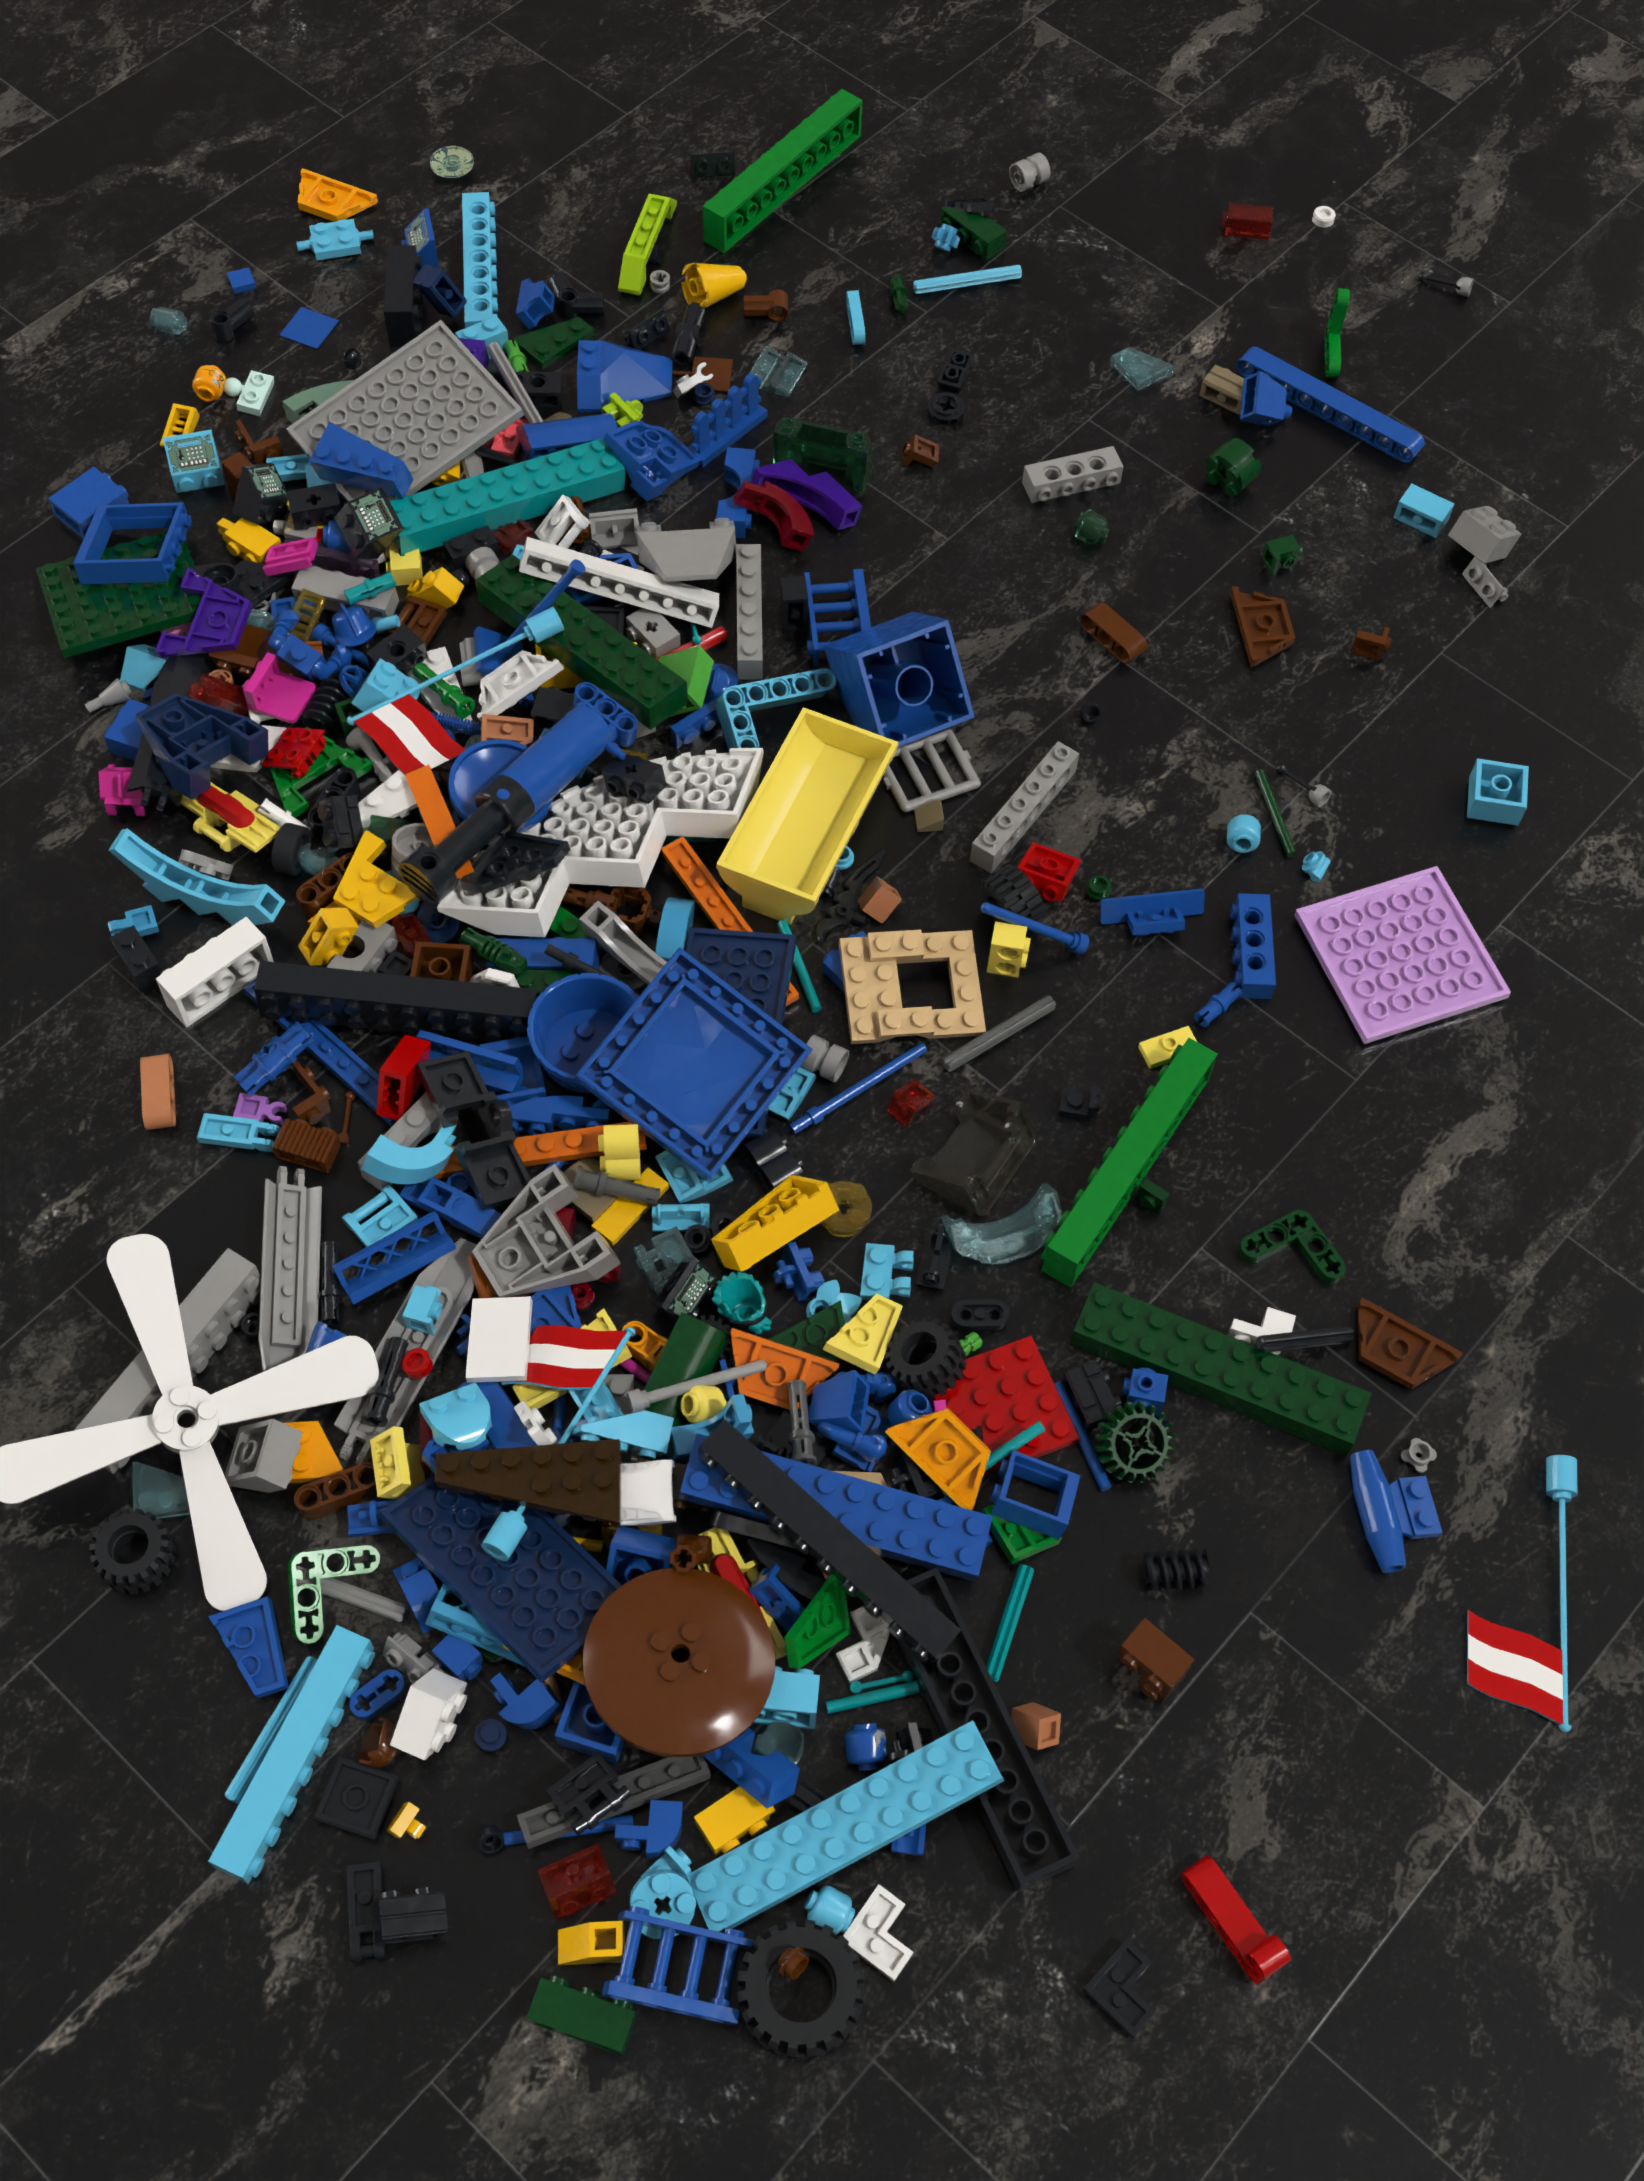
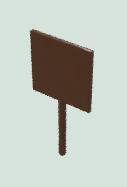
M694 357L692 372L672 371V375L685 376L686 374L693 376L697 366L705 362L707 365L701 369L702 375L708 376L711 373L713 374V377L705 383L711 385L714 392H728L730 389L733 359Z

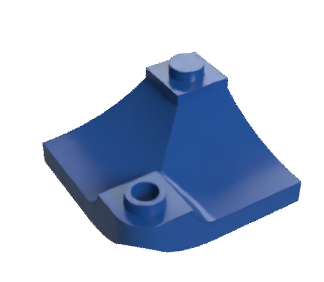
M634 421L609 431L603 439L625 467L632 482L630 486L646 501L662 495L668 486L689 471L697 468L701 461L670 431L660 426L645 424L642 421Z

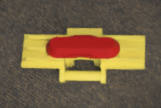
M211 783L210 789L193 799L182 795L180 804L200 816L193 824L194 831L199 834H205L220 844V848L226 852L242 844L256 853L275 839L281 828L265 816L257 813L260 806L237 790L228 794ZM227 823V835L225 836L213 827H221L223 824Z
M714 1527L699 1534L701 1536H711L712 1553L709 1564L698 1563V1569L722 1577L742 1590L754 1602L766 1620L774 1643L775 1661L786 1656L785 1641L772 1616L764 1607H759L756 1598L748 1591L750 1586L745 1576L747 1575L752 1585L759 1575L757 1561L753 1560L744 1563L728 1530Z

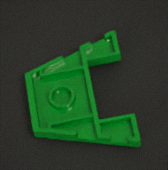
M323 735L326 739V746L318 758L313 760L314 764L309 766L310 769L305 777L297 780L291 776V769L269 768L285 812L289 810L292 812L291 816L296 818L310 809L308 802L297 791L299 788L337 764H340L342 767L352 768L356 772L358 779L374 769L372 762L367 758L362 759L356 756L355 752L348 748L343 749L339 747L333 740Z

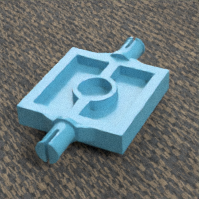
M341 219L336 222L310 225V240L296 241L298 252L312 249L318 261L361 254V241L374 240L372 230L359 232L355 227L354 219Z

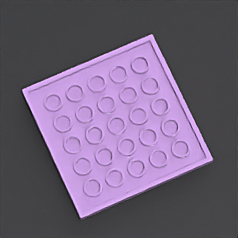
M1438 866L1305 906L1295 911L1294 916L1364 1044L1506 999L1511 994Z

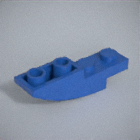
M549 1096L509 1105L512 1113L514 1133L523 1132L537 1135L552 1133L554 1126L564 1130H573L611 1124L610 1110L585 1107L584 1097Z
M434 1177L424 1182L406 1184L399 1194L405 1202L429 1213L435 1211L439 1217L447 1220L452 1226L480 1239L487 1234L502 1215L493 1208L483 1211L477 1199Z

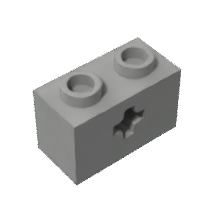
M641 608L626 617V634L632 642H637L644 651L654 658L681 646L680 633L659 612Z

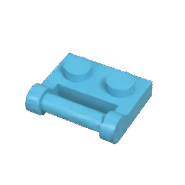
M389 1184L381 1189L382 1192L356 1211L353 1213L348 1212L341 1217L345 1225L365 1247L418 1220L417 1215ZM389 1201L391 1203L362 1225L358 1223Z

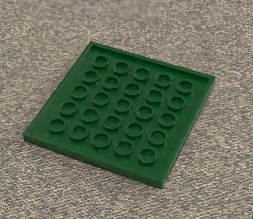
M168 530L160 534L143 536L135 541L119 543L114 547L106 548L100 560L158 558ZM186 542L182 543L180 556H177L175 569L171 572L168 582L80 584L73 565L76 556L57 563H47L42 567L36 568L64 658L191 622L194 620L202 599L200 595L183 593L180 588L182 577L187 568L195 567Z

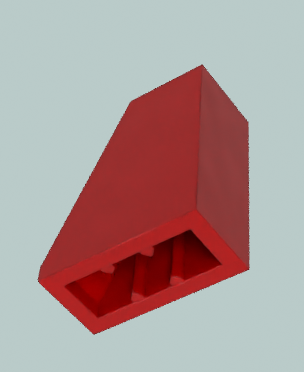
M409 1035L403 1036L379 1069L376 1115L398 1121L410 1109L421 1084L415 1068L418 1063L430 1060V1041Z

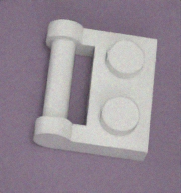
M562 495L537 528L535 534L541 541L557 545V542L572 522L575 521L558 544V546L568 549L581 530L588 527L590 521L582 515L569 497Z

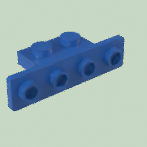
M1192 889L1101 899L1100 923L1103 925L1127 922L1132 935L1146 936L1150 933H1173L1178 930H1185V919L1183 916L1203 914L1205 892L1203 889Z

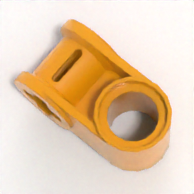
M639 1321L628 1322L622 1331L627 1327H632L635 1330V1335H639L642 1339L639 1342L628 1340L626 1345L632 1357L642 1363L649 1371L653 1372L668 1339L658 1335Z

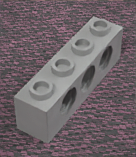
M1114 446L1025 465L1022 483L1031 503L1046 501L1052 498L1119 484L1121 482L1123 464Z

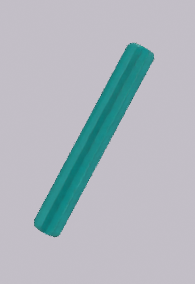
M1024 1564L1018 1566L986 1663V1668L993 1682L999 1681L1034 1573L1032 1567Z

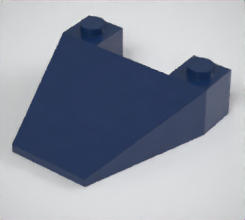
M177 693L135 714L136 720L171 786L189 799H193L211 788L210 765L232 754L250 766L267 756L269 752L268 730L254 720Z

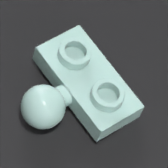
M251 370L245 385H242L238 379L233 377L226 379L224 392L231 397H236L240 394L236 404L237 411L260 416L274 385V376Z

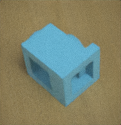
M429 1285L425 1287L414 1286L402 1315L406 1328L434 1336L436 1329L433 1321L434 1319H439L443 1304L439 1299L441 1291L438 1288Z

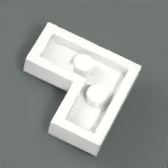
M878 1884L843 1936L849 1941L848 1945L852 1951L855 1950L858 1956L894 1982L913 1955V1951L887 1933L905 1907V1903Z

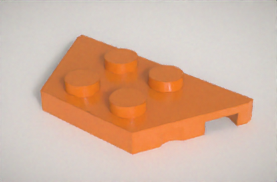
M731 1327L730 1335L735 1367L758 1360H764L767 1363L765 1371L737 1379L739 1394L790 1410L787 1384L790 1381H805L808 1398L813 1394V1389L816 1385L823 1383L833 1371L835 1372L839 1368L840 1364Z

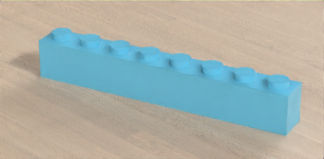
M336 1625L208 1860L215 1869L247 1884L250 1883L252 1877L256 1878L259 1875L265 1859H263L264 1854L269 1846L273 1847L280 1836L281 1828L279 1826L285 1816L288 1817L293 1812L297 1803V1798H295L301 1786H305L310 1780L313 1773V1768H311L317 1756H322L329 1742L327 1738L332 1727L339 1725L344 1715V1709L342 1708L348 1697L351 1698L357 1691L360 1683L358 1678L363 1669L367 1670L374 1659V1647L369 1639Z

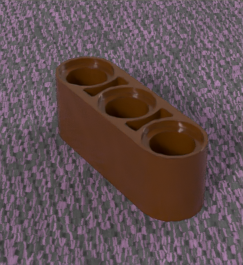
M1104 602L1098 603L1080 617L1083 628L1125 664L1134 660L1148 648L1145 638Z
M354 853L343 855L297 889L296 897L304 915L313 917L320 908H325L334 901L333 897Z
M361 1463L298 1488L294 1495V1502L301 1516L307 1520H316L347 1508V1505H355L376 1497L375 1480L371 1484H362V1480L365 1477L375 1476L373 1463ZM346 1487V1491L342 1495H332L336 1488ZM317 1498L314 1505L310 1507L303 1506L307 1499Z

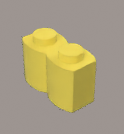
M638 1124L604 1126V1134L598 1135L599 1152L604 1151L605 1156H600V1172L605 1171L609 1177L625 1181L641 1180Z

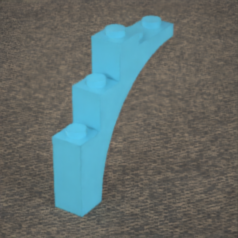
M128 828L120 831L108 850L144 880L143 887L161 902L180 899L198 915L217 912L232 926L245 917L254 925L271 923L275 920L285 903V900L267 884L247 885L232 883L186 867L144 842Z

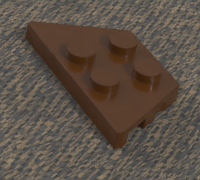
M1232 586L1230 595L1251 667L1294 644L1295 634L1284 599L1268 597L1255 591L1253 595L1239 592L1240 587Z
M1363 1297L1358 1304L1359 1361L1407 1388L1413 1389L1461 1358L1463 1352Z

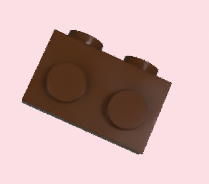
M246 624L237 649L210 652L209 657L216 663L218 669L239 673L244 677L251 678L257 663L263 660L267 652L271 654L275 652L269 646V638L273 631Z

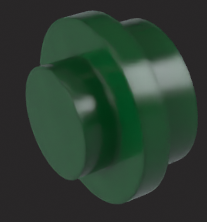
M1098 875L1092 877L1087 882L1085 891L1089 898L1100 901L1101 899L1109 898L1112 886L1106 877Z

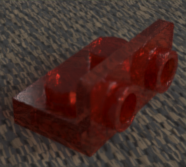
M599 1843L538 1870L552 1911L557 1919L573 1914L578 1909L594 1902L602 1901L616 1893L613 1879Z

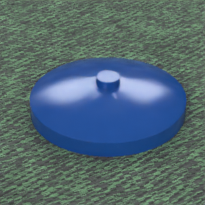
M492 739L468 747L457 757L450 770L448 792L454 809L463 820L477 809L475 802L477 794L529 747L515 741ZM553 799L524 824L517 833L525 832L540 823L548 814Z

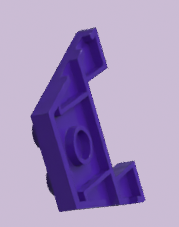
M187 568L180 588L183 593L200 595L202 599L188 635L180 636L162 632L155 650L156 655L164 658L237 649L253 607L250 600L226 587L222 588L208 577H202L195 570Z

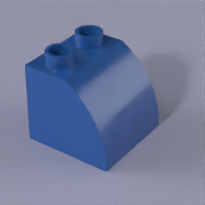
M910 612L823 645L830 670L836 677L835 687L856 727L899 742L898 747L975 717L951 627L947 619Z

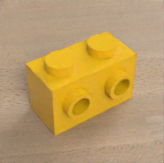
M320 908L298 947L310 966L328 965L336 954L343 955L359 926L347 908Z

